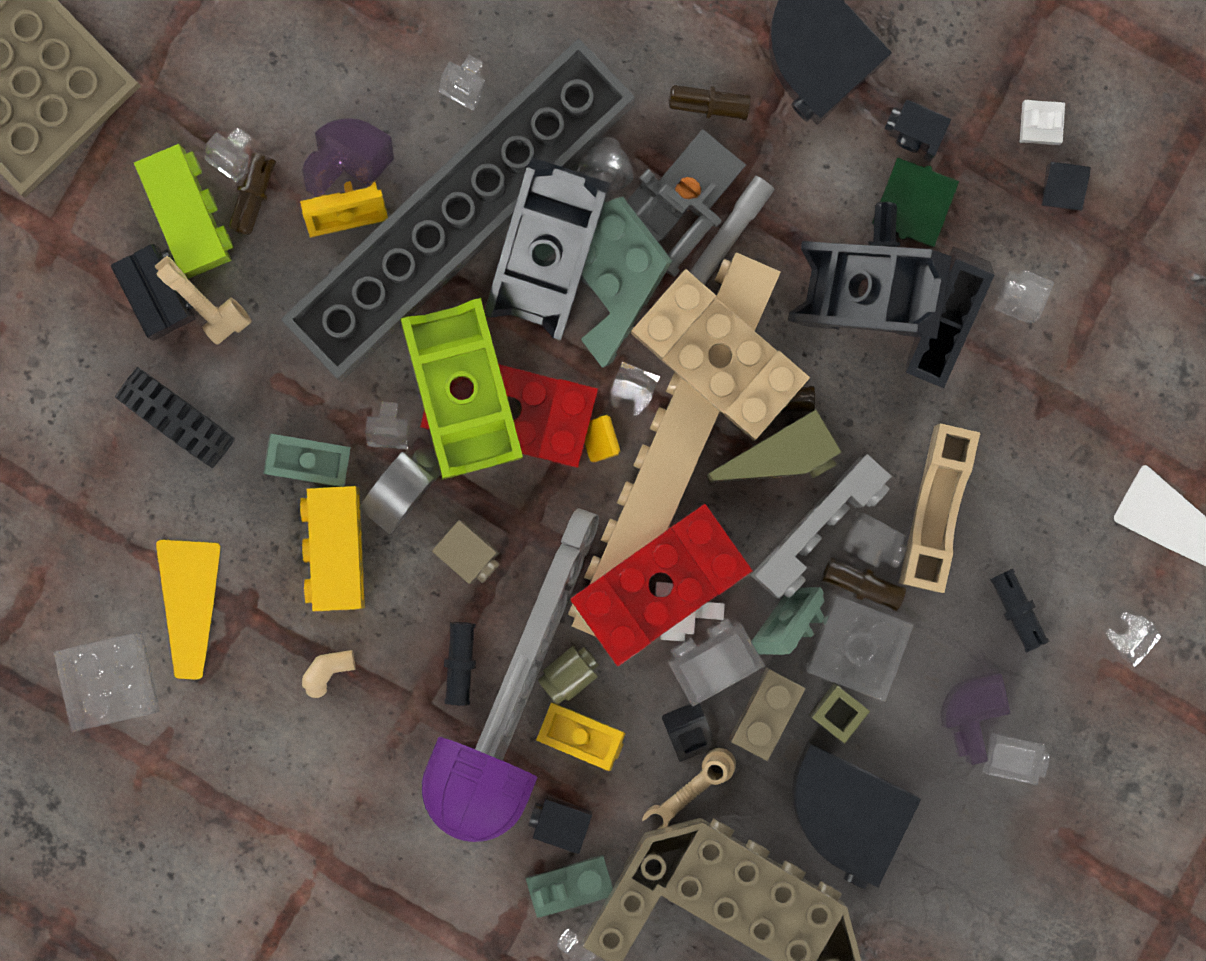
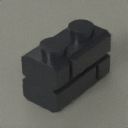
M150 244L111 265L145 335L152 341L196 319L191 310L193 306L157 276L156 264L166 256L174 262L175 260L168 249L161 251L160 247L155 244Z

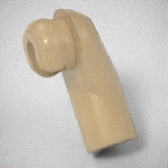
M353 650L317 656L302 678V686L305 688L306 694L312 698H320L326 694L327 682L333 673L356 670Z

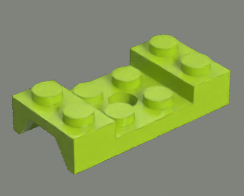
M481 298L471 300L454 308L426 315L401 318V325L426 413L442 479L522 459V451ZM465 377L472 382L474 392L471 397L465 400H458L452 396L449 387L455 378Z

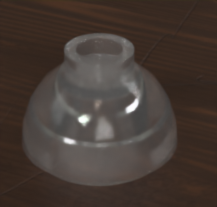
M613 138L599 139L596 142V146L589 149L583 155L578 165L577 172L611 183L609 191L623 189L633 181L631 160L620 149V143Z

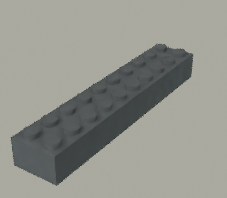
M578 38L281 320L339 381L343 382L402 326L401 318L413 316L510 224L525 171L532 157L568 169L635 106V96Z

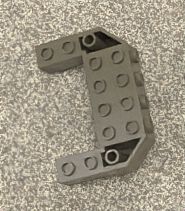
M698 818L645 832L626 860L623 872L583 939V948L606 961H623L660 896H663L772 961H861L848 908L840 900L841 892L820 881L818 886L804 879L806 872L786 860L782 865L768 858L770 854L768 849L749 839L746 844L732 837L735 830L715 818L712 819L711 823Z

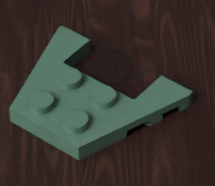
M623 197L613 199L604 204L582 272L583 278L610 312L604 320L581 338L602 368L614 361L618 348L634 327V321L643 306L649 302L672 263L670 257ZM545 243L538 244L534 248L537 257L543 261H547L556 253L552 246Z

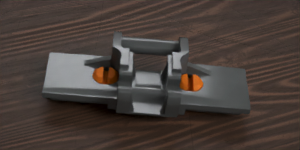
M703 129L660 180H657L655 175L649 169H646L639 178L641 185L627 200V203L659 244L687 210H691L698 216V219L667 254L672 263L666 272L673 277H676L680 272L678 269L679 265L712 226L717 228L722 222L710 208L746 166V164ZM581 276L580 280L592 289L583 276Z

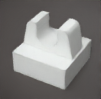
M1024 100L1022 102L1020 143L1061 145L1063 142L1065 103Z

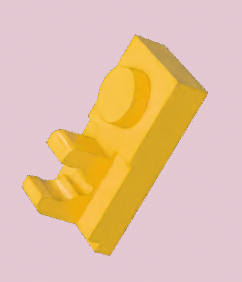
M367 177L368 187L354 191L352 183L349 181L344 184L345 193L319 195L312 199L300 201L310 238L385 221L388 218L382 191L377 189L375 178Z
M550 703L536 741L611 771L615 759H618L624 745L622 741L626 733L556 703Z

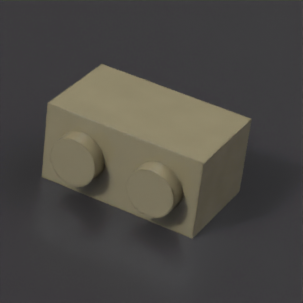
M461 520L457 521L432 550L437 557L468 584L474 583L477 579L481 583L485 582L500 565L494 560L500 552Z
M766 667L729 740L735 745L768 761L806 688Z

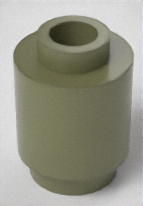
M572 645L543 669L545 674L538 679V682L553 701L559 705L565 699L570 701L598 678L594 669L599 666V663L585 647L578 651Z

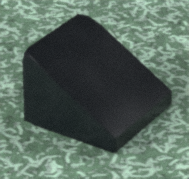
M1050 162L1046 166L1041 206L1082 211L1091 167Z
M693 702L662 716L679 762L717 747L699 702Z

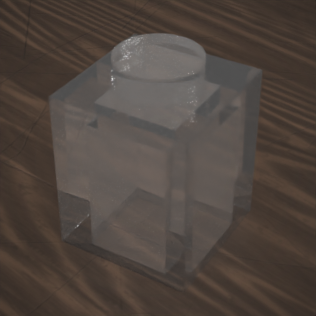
M991 732L983 772L991 776L1038 785L1039 777L1046 776L1049 765V753H1044L1046 745Z

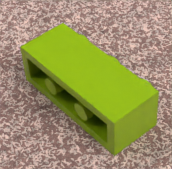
M177 144L134 162L175 263L186 275L187 279L232 261L228 250L233 248L232 241L224 225L217 227L212 213L218 211V208L208 188L205 190L201 189L196 176L202 174V170L194 152L186 153V150L180 144Z

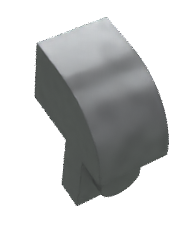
M418 437L388 467L360 505L359 510L387 533L391 534L413 510L424 492L441 475L435 449Z

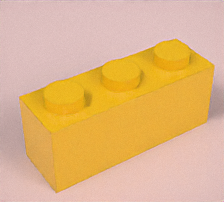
M357 486L307 489V497L300 499L302 522H308L309 538L302 539V555L304 563L310 562L311 579L304 580V597L306 603H312V611L365 608L361 510H359L360 489Z

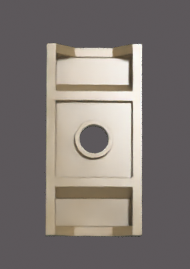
M685 269L632 329L631 334L755 441L810 377L781 351L774 349L719 301L710 289ZM714 345H724L730 350L732 358L726 367L718 368L709 362L708 351Z

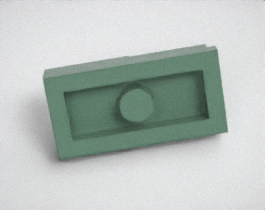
M270 434L263 474L344 487L351 447Z
M821 587L799 588L790 598L785 595L751 641L758 655L790 654L797 647L801 637L813 636L814 633L809 623H822L824 620V615L820 610L825 601L823 598L824 592Z
M604 855L525 878L537 917L547 916L608 898L613 889Z

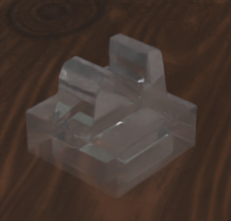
M468 55L461 67L449 62L442 73L439 93L474 111L482 98L486 81L480 78L481 71L479 70L483 62L471 55Z
M236 128L227 139L216 132L206 144L205 160L238 183L248 169L249 155L246 152L250 148L248 142L251 136L239 128Z
M622 362L610 390V393H612L611 405L617 408L622 398L628 399L635 403L632 415L639 416L644 408L648 407L660 376Z
M382 401L380 416H367L365 429L367 445L408 449V420L399 419L398 403Z
M1124 612L1120 617L1129 626L1126 633L1118 635L1109 629L1106 635L1123 659L1136 668L1159 641L1161 635L1155 626L1142 615L1136 617Z
M568 928L557 941L556 945L570 957L567 961H592L596 956L594 953L583 948V939Z

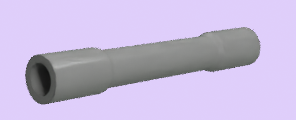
M755 176L735 203L732 213L690 270V273L704 285L748 223L757 216L774 192L773 186L762 178Z

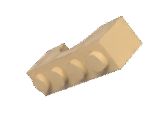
M941 423L934 426L899 584L938 593L945 592L953 557V539L957 515L966 483L972 473L980 432Z

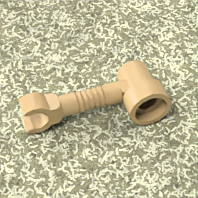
M168 256L155 265L158 270L157 276L166 285L170 286L174 291L176 290L207 321L202 328L215 344L219 345L234 331L237 333L241 332L252 322L245 309L231 297L220 307H215L195 288L176 263Z
M715 748L709 751L702 762V771L661 805H654L648 808L642 821L652 814H658L663 818V824L657 829L668 827L670 820L711 784L718 785L732 777L736 768V760L733 754L724 748ZM711 765L720 766L723 773H715Z

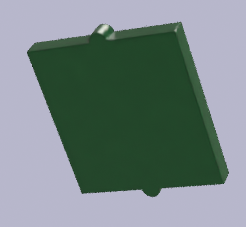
M897 157L880 202H893L897 205L896 234H899V239L904 240L907 237L934 248L959 181L932 171V167L929 165L924 168Z

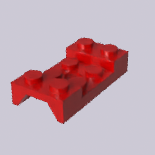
M498 364L507 398H515L521 403V414L513 421L522 454L578 468L598 388ZM465 377L455 378L449 387L452 396L458 400L468 399L474 392L472 382ZM424 410L420 427L430 431Z
M703 504L571 597L570 600L618 667L707 602L753 572V570L707 505ZM656 573H665L672 580V590L664 597H657L649 590V580Z

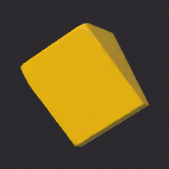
M608 415L593 419L589 423L584 443L591 462L595 463L612 458L620 453L612 421Z

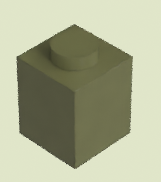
M833 683L810 712L809 716L845 744L870 711Z

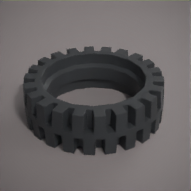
M139 367L132 372L115 395V398L135 414L211 468L217 465L235 440L232 435Z

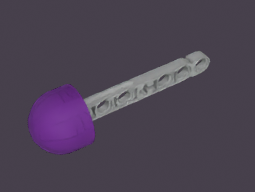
M577 508L572 514L562 537V544L555 554L476 748L472 749L443 737H438L424 771L422 797L432 821L443 832L456 839L468 842L494 839L515 825L527 805L538 777L504 762L503 759L580 574L584 558L587 556L599 524V516L597 514Z

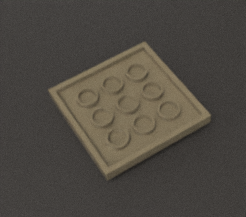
M0 0V174L21 196L26 198L141 87L58 0Z

